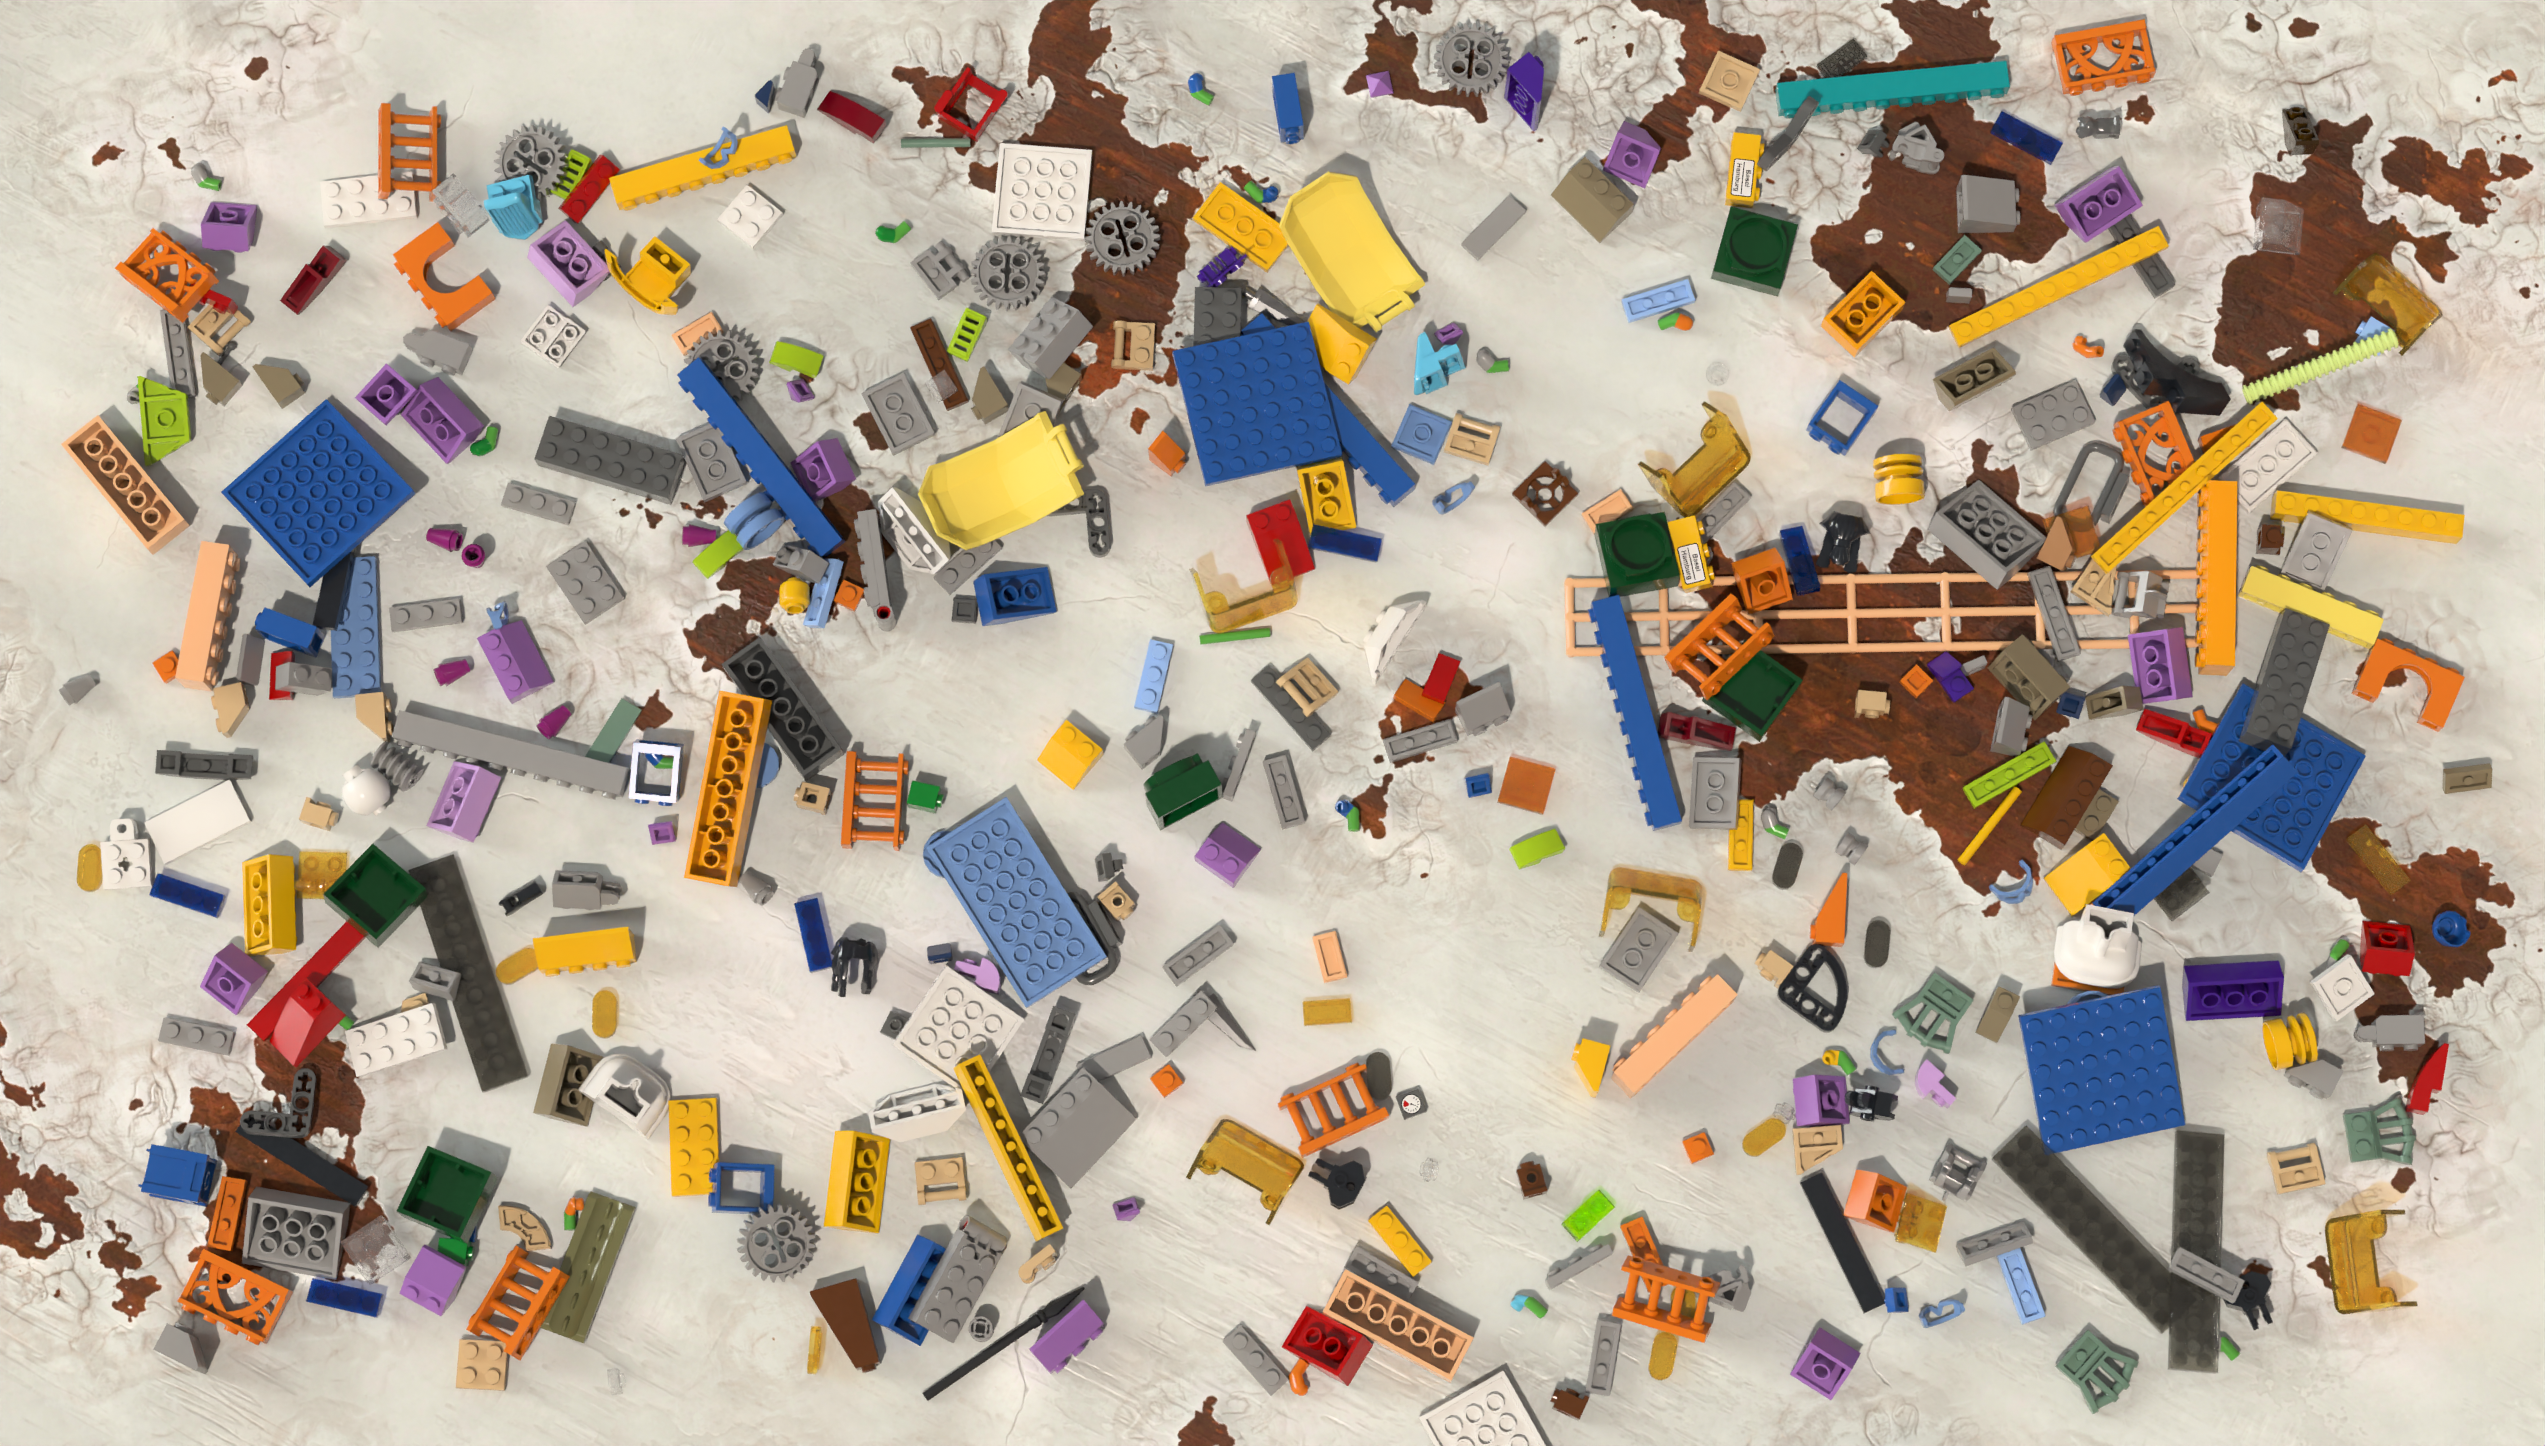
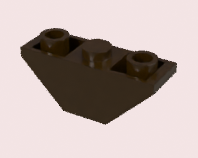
M2301 107L2282 109L2284 140L2289 155L2313 154L2319 145V139L2306 109Z

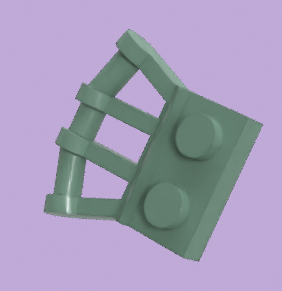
M1934 972L1917 998L1895 1011L1892 1015L1895 1019L1898 1018L1907 1032L1906 1035L1918 1039L1923 1047L1928 1046L1943 1050V1053L1949 1054L1956 1025L1974 1000ZM1923 1003L1926 1007L1915 1023L1912 1024L1906 1012L1916 1005ZM1933 1010L1940 1016L1928 1034H1925L1918 1028L1928 1013ZM1945 1019L1950 1022L1946 1041L1932 1038Z
M2401 1097L2374 1111L2343 1115L2351 1163L2384 1159L2412 1165L2413 1158H2411L2416 1135H2413L2411 1127L2413 1125V1118L2409 1117L2403 1107ZM2391 1108L2395 1110L2400 1119L2377 1123V1116ZM2402 1127V1137L2380 1139L2379 1129ZM2404 1143L2402 1156L2382 1151V1146Z
M2087 1330L2055 1367L2069 1378L2074 1385L2079 1387L2092 1414L2099 1412V1408L2111 1402H2116L2119 1399L2118 1395L2123 1389L2127 1390L2130 1386L2129 1382L2133 1370L2137 1368L2139 1362L2111 1351ZM2109 1357L2124 1363L2122 1375H2119L2104 1359ZM2098 1366L2116 1381L2111 1389L2093 1374ZM2089 1379L2105 1395L2094 1400L2085 1381Z

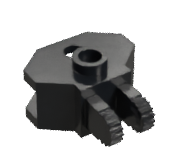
M1866 1085L1865 1089L1855 1088L1854 1091L1845 1093V1102L1850 1106L1849 1114L1860 1117L1861 1120L1871 1122L1874 1119L1890 1121L1895 1119V1114L1890 1113L1892 1102L1898 1101V1096L1881 1092L1879 1087Z
M1317 1158L1315 1161L1317 1166L1331 1173L1326 1179L1320 1176V1174L1310 1171L1308 1177L1324 1185V1188L1328 1190L1331 1206L1340 1210L1352 1205L1365 1183L1362 1165L1353 1160L1342 1166L1336 1164L1333 1166ZM1352 1184L1355 1187L1354 1190H1348L1346 1188L1347 1185Z
M2253 1271L2240 1276L2239 1278L2245 1280L2244 1284L2248 1285L2249 1288H2241L2233 1304L2223 1299L2226 1307L2242 1311L2247 1316L2253 1330L2259 1329V1324L2252 1313L2258 1309L2261 1310L2264 1321L2267 1324L2273 1323L2265 1300L2271 1289V1282L2268 1276Z

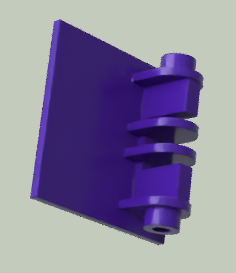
M1232 246L1229 249L1225 248L1218 257L1214 258L1222 270L1220 271L1210 261L1209 265L1207 264L1202 270L1198 271L1199 274L1196 277L1201 283L1206 282L1208 284L1205 287H1218L1227 279L1225 276L1227 272L1232 274L1245 264L1243 259L1247 255L1245 254L1237 259L1235 257L1237 252Z

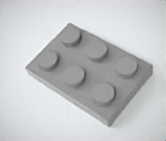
M904 373L861 393L893 456L935 436Z
M2076 380L2011 408L2030 451L2095 423Z
M1023 381L1019 382L998 438L1046 411L1052 426H1054L1063 399Z
M711 424L676 438L704 503L747 484L731 447L729 448L721 438L724 434L719 428L715 430Z
M2308 510L2279 574L2289 577L2291 581L2298 584H2307L2315 591L2324 592L2352 533V528Z
M586 541L546 566L585 625L624 600V597Z
M1693 757L1689 828L1737 830L1741 776L1740 758Z
M1638 907L1599 967L1639 993L1679 933Z

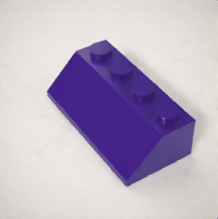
M1528 52L1508 68L1504 99L1534 132L1538 127L1544 64L1538 56L1535 55L1533 57Z
M2279 960L2183 966L2182 989L2186 1021L2281 1016L2284 975Z

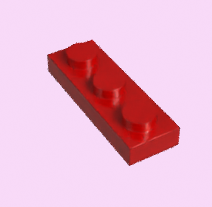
M600 154L558 209L574 223L578 224L610 183L609 178L614 177L620 169L604 155Z

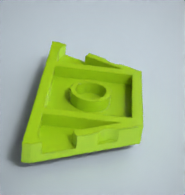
M137 376L145 466H151L191 441L188 394L145 377Z

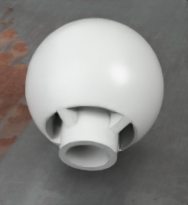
M357 764L342 775L346 780L342 789V795L345 804L350 810L360 815H369L373 812L376 816L387 808L385 803L390 798V786L382 773L371 768L361 769Z

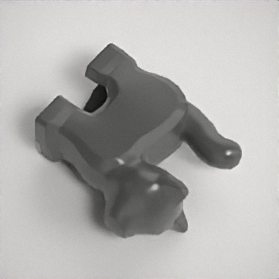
M2119 115L2114 118L2093 119L2089 116L2077 118L2079 127H2077L2076 133L2079 138L2093 136L2095 139H2119Z

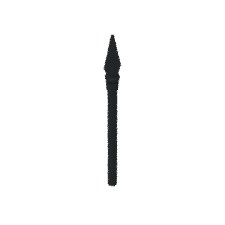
M1082 1287L1049 1302L1043 1310L1037 1311V1315L1034 1314L1027 1322L923 1392L922 1394L926 1400L932 1399L1033 1328L1035 1329L1042 1325V1322L1046 1323L1049 1318L1059 1315L1085 1288Z

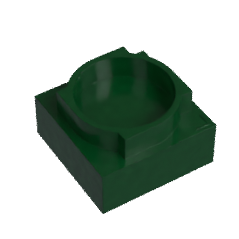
M1731 206L1711 279L1778 297L1798 224Z
M1665 512L1649 513L1596 524L1594 536L1609 597L1616 595L1622 597L1678 587L1680 574Z
M1760 650L1721 687V690L1716 695H1712L1708 700L1703 696L1702 702L1760 742L1799 689L1803 680Z
M1198 753L1159 770L1143 785L1146 791L1147 807L1160 831L1223 798L1222 784L1209 760L1202 762Z
M372 844L335 881L323 896L325 903L379 948L427 898V892L424 886L377 846Z
M427 1146L398 1206L397 1212L408 1220L468 1244L498 1178L488 1170Z

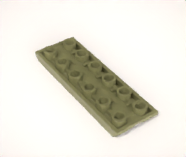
M590 1191L560 1271L569 1275L570 1278L540 1328L583 1344L585 1343L636 1207Z

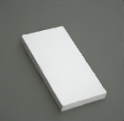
M2285 419L2217 480L2237 481V503L2249 514L2314 458L2318 452Z
M229 779L144 822L163 863L167 865L251 823V820Z

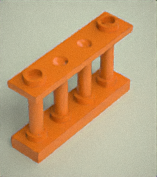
M381 103L378 109V199H388L390 193L394 192V190L429 192V202H434L436 196L440 195L441 181H437V128L441 126V115L437 114V106H432L429 116L395 114L394 111H391L390 103ZM394 123L429 125V138L395 136L391 133V125H394ZM394 145L429 147V160L394 158V156H391V147L393 148ZM394 167L429 169V182L397 181L391 178V170H394Z
M1733 594L1725 598L1664 657L1672 672L1676 674L1680 669L1684 668L1702 683L1699 688L1706 700L1712 695H1716L1721 690V687L1757 652L1766 647L1774 637L1770 624L1766 622L1759 629L1740 613L1742 608L1738 599ZM1734 620L1752 635L1743 645L1723 629L1730 621ZM1716 636L1736 651L1726 661L1706 645ZM1699 652L1719 667L1709 677L1690 662Z
M847 751L841 832L842 848L852 849V843L857 842V840L893 842L895 851H899L900 844L904 845L905 831L901 830L904 775H908L909 761L905 760L904 754L899 753L898 762L862 761L861 758H858L856 751ZM861 770L897 772V786L860 784V782H856L857 772L861 773ZM860 794L896 795L895 809L859 807V805H855V796ZM858 817L895 818L894 832L857 831V828H853L854 819H858Z
M1355 1063L1345 1068L1347 1072L1295 1096L1294 1093H1290L1280 1098L1281 1102L1278 1103L1279 1110L1288 1109L1302 1139L1300 1142L1301 1146L1298 1147L1301 1158L1389 1119L1386 1108L1380 1109L1379 1106L1375 1105L1361 1073L1367 1071L1365 1064L1360 1066L1359 1063ZM1350 1078L1353 1079L1367 1109V1115L1360 1119L1353 1115L1339 1083ZM1328 1088H1331L1346 1120L1344 1121L1345 1125L1338 1129L1332 1126L1318 1096V1093ZM1307 1098L1310 1099L1324 1130L1322 1131L1323 1136L1314 1139V1136H1310L1296 1106V1103Z
M515 1246L507 1255L506 1263L477 1312L471 1316L466 1330L480 1337L483 1331L506 1344L504 1352L521 1361L570 1276L555 1267L550 1272L543 1270L526 1260L528 1252ZM520 1268L543 1280V1285L537 1293L513 1281ZM508 1289L531 1302L525 1314L501 1302ZM495 1310L518 1322V1327L513 1335H509L488 1323Z
M1628 1255L1621 1268L1622 1271L1630 1273L1625 1298L1619 1296L1613 1307L1612 1316L1705 1343L1712 1325L1704 1321L1708 1297H1715L1721 1282L1714 1281L1710 1277H1700L1649 1262L1639 1256ZM1639 1276L1653 1280L1648 1304L1634 1300ZM1662 1282L1676 1286L1671 1311L1657 1307ZM1685 1289L1699 1293L1694 1318L1681 1314Z

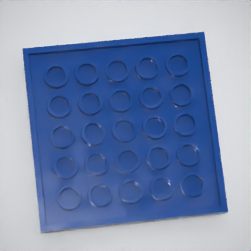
M1309 322L1174 350L1172 352L1205 486L1342 457Z
M327 399L221 492L309 587L313 586L416 494Z
M2244 683L2239 687L2177 798L2196 811L2265 752L2239 742L2255 691ZM2303 718L2300 719L2292 748L2284 756L2298 773L2232 830L2233 833L2299 872L2305 869L2366 755Z
M2159 985L2018 1015L2042 1148L2045 1155L2185 1125L2161 987Z

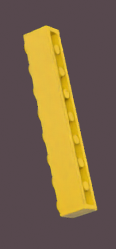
M785 125L738 139L735 154H728L729 162L721 168L711 169L698 161L700 157L704 158L712 151L714 147L610 177L609 180L619 210L624 209L628 211L636 208L638 204L645 202L646 204H652L665 196L676 197L685 190H699L706 184H719L732 176L743 177L749 171L756 169L763 171L776 163H789L793 158H796V153L788 127ZM732 141L722 144L716 154L710 158L713 163L722 160L721 149H730Z
M2278 490L2272 497L2270 520L2302 524L2309 510L2350 527L2353 531L2457 544L2463 538L2465 515Z
M979 1054L958 1064L953 1068L1035 1241L1037 1242L1063 1229L981 1055Z

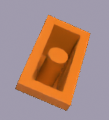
M1164 431L1159 434L1148 448L1149 460L1171 477L1175 472L1179 473L1186 465L1184 461L1186 459L1185 452Z

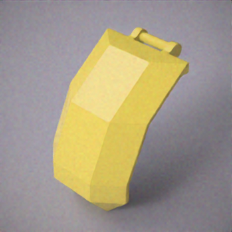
M1328 171L1290 196L1279 228L1312 285L1331 312L1358 328L1368 323L1377 333L1384 324L1404 311H1410L1415 307L1409 296L1425 286V283L1390 236L1365 194L1357 176ZM1399 301H1401V303H1399L1398 305H1396L1395 307H1393L1377 319L1375 318L1387 309H1389L1390 307H1392L1393 305H1395L1396 303H1398Z
M1046 411L1040 412L1034 418L994 441L947 461L929 466L918 495L937 536L965 550H969L1031 525L1084 495L1075 475V472L1083 468L1084 465L1075 454L1066 434L1067 429L1065 425L1060 424L1053 428Z

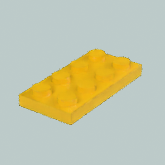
M1221 182L1193 217V221L1230 247L1232 246L1241 255L1246 254L1245 258L1267 273L1288 247V243L1279 228L1280 224Z
M717 1098L668 1100L672 1197L709 1195V1192H712L713 1183L709 1182V1171L715 1163L719 1162Z

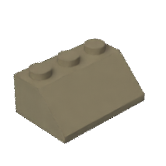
M1586 157L1567 173L1551 194L1599 243L1616 229L1633 212L1634 204Z
M1993 347L1934 378L1933 382L1938 399L1948 411H1951L2011 380L2016 375V371Z
M2023 634L2006 647L1988 667L1990 672L2018 702L2030 707L2029 714L2032 715L2034 720L2039 718L2070 688L2066 679L2051 666L2049 660L2043 657L2032 641Z
M551 1044L533 1113L554 1120L587 1127L594 1102L579 1092L578 1089L594 1066L604 1057L569 1045Z

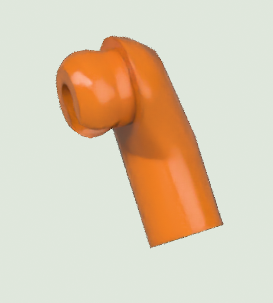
M2204 709L2193 712L2192 714L2198 729L2214 734L2219 723L2208 721Z
M1300 1358L1290 1372L1288 1379L1294 1394L1304 1396L1308 1392V1385L1304 1382L1303 1374L1309 1364Z

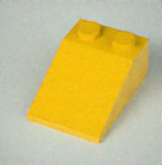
M1317 303L1307 322L1310 325L1319 364L1330 374L1350 384L1357 378L1377 339Z
M1342 457L1297 466L1296 471L1310 537L1357 528Z
M2103 833L2043 879L2070 915L2074 916L2085 908L2086 904L2091 903L2102 895L2131 868L2105 833Z

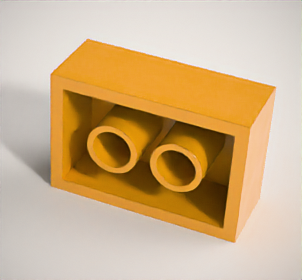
M1871 271L1823 319L1821 327L1855 358L1903 310L1905 301Z

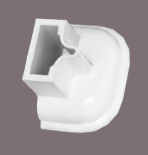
M2086 904L2080 921H2069L2063 926L2057 927L2054 956L2055 963L2060 972L2070 980L2103 988L2119 989L2129 985L2136 978L2139 971L2142 943L2138 941V936L2132 932L2134 913Z
M612 1054L601 1059L578 1089L579 1092L646 1139L650 1138L669 1109L668 1100L671 1097L667 1083L658 1074L637 1059L626 1054Z

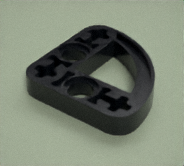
M1813 944L1807 948L1780 985L1777 997L1781 1003L1817 1029L1829 1033L1837 1027L1846 1008V979L1836 958L1822 945ZM1816 950H1819L1821 952L1819 956L1822 959H1816L1811 966L1816 967V969L1813 970L1808 964L1803 963L1802 961L1805 959V961L1808 963V961L1812 957L1810 951L1815 952ZM1823 963L1829 968L1836 985L1837 996L1834 1012L1804 991ZM1805 968L1809 973L1808 979L1804 981L1798 980L1795 975L1796 970ZM1792 988V994L1796 998L1799 997V994L1804 997L1799 1000L1797 1006H1794L1793 1003L1796 1000L1790 996L1787 999L1784 998V991L1782 989L1788 990ZM1804 1001H1810L1814 1004V1011L1812 1013L1806 1014L1802 1011L1801 1004ZM1820 1008L1823 1010L1820 1013L1821 1016L1827 1018L1828 1015L1832 1017L1831 1023L1833 1026L1827 1025L1824 1027L1822 1025L1823 1020L1820 1017H1817L1816 1021L1812 1017L1817 1014Z

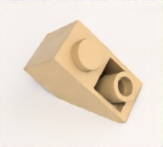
M241 682L213 688L214 696H211L214 710L218 711L219 716L216 719V726L218 732H222L226 738L232 737L250 710L246 687Z
M384 692L356 694V718L381 740L390 743V735L393 734V723L389 721L388 712H392L391 699L387 698Z

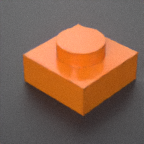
M843 580L833 601L855 612L864 595V589Z
M170 651L152 664L166 684L175 679L179 659L173 651Z
M1916 664L1899 683L1917 698L1932 684L1933 680Z
M1169 1064L1150 1078L1164 1098L1183 1085V1082Z
M1705 1132L1682 1141L1691 1164L1714 1155Z

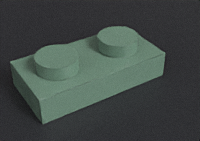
M1964 235L1933 267V271L1950 285L1982 250Z

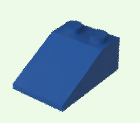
M1047 567L984 574L973 581L982 626L1005 624L1057 612Z

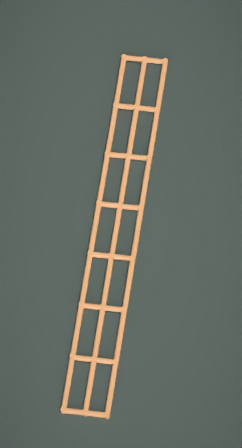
M2132 569L2116 571L2114 580H2119L2117 578L2118 572L2129 573L2137 571H2150L2162 577V579H2200V576L2196 575V570ZM2084 571L2053 572L2056 581H2075L2080 578ZM2017 572L2009 581H2029L2028 572ZM1978 573L1787 575L1789 585L1846 584L1847 609L1761 610L1750 615L1747 613V610L1740 612L1748 620H1753V624L1759 629L1763 626V619L1847 618L1848 643L1768 644L1761 649L1765 654L2004 650L2014 642H1952L1951 617L2035 615L2036 641H2032L2037 650L2053 649L2050 640H2046L2045 625L2036 599L2035 606L1950 607L1949 582H1987ZM1715 576V580H1712L1713 586L1737 585L1734 576ZM1567 578L1564 582L1566 655L1568 657L1600 656V654H1604L1602 647H1575V622H1590L1588 613H1575L1574 588L1606 587L1604 578ZM1680 578L1678 586H1682ZM2128 581L2129 605H2124V608H2132L2134 605L2136 594L2135 582ZM1940 582L1941 608L1856 609L1855 584ZM1668 588L1658 590L1659 612H1624L1626 621H1659L1660 646H1633L1636 656H1666L1675 647L1669 646V621L1703 620L1712 611H1668ZM2166 604L2165 614L2195 613L2196 607H2199V604ZM2091 605L2065 606L2067 615L2103 614ZM2133 615L2130 617V634L2140 633L2139 616ZM1941 617L1942 642L1858 643L1857 618ZM2195 638L2185 639L2186 648H2199V644H2195ZM2128 639L2077 640L2079 649H2130ZM1707 645L1717 654H1733L1736 652L1728 645Z

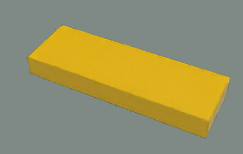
M1739 799L1737 830H1729L1728 870L1752 871L1753 800Z

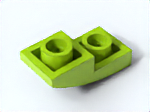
M777 341L769 363L789 372L795 370L815 378L818 374L823 355L796 345Z
M728 530L701 552L692 563L709 579L744 549L736 540L737 536L731 534Z
M1552 829L1510 847L1509 850L1520 870L1539 864L1542 859L1563 853L1565 847L1556 829Z

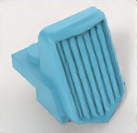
M531 175L486 185L489 199L484 200V207L499 233L508 238L526 240L538 230L539 224L543 223L540 201L536 199L533 177Z
M1426 332L1418 336L1414 374L1415 395L1425 392L1429 394L1447 386L1446 376L1466 368L1457 344L1445 345L1438 352H1434Z

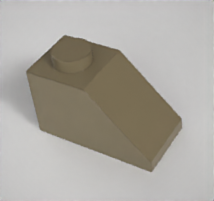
M203 352L200 356L203 388L208 393L206 398L215 405L220 403L225 407L243 385L236 377Z
M1064 362L1050 379L1045 378L1048 393L1063 399L1059 413L1082 381V374Z
M259 364L252 366L282 409L305 394L301 388L304 382L297 373L292 375L289 369Z
M983 366L980 368L972 397L974 407L971 410L977 420L982 419L984 424H987L1008 412L1009 408L988 371Z
M2120 686L2086 696L2085 698L2089 720L2124 716L2144 710L2140 687Z
M1998 986L1975 1033L1997 1043L2014 1012L2020 996Z

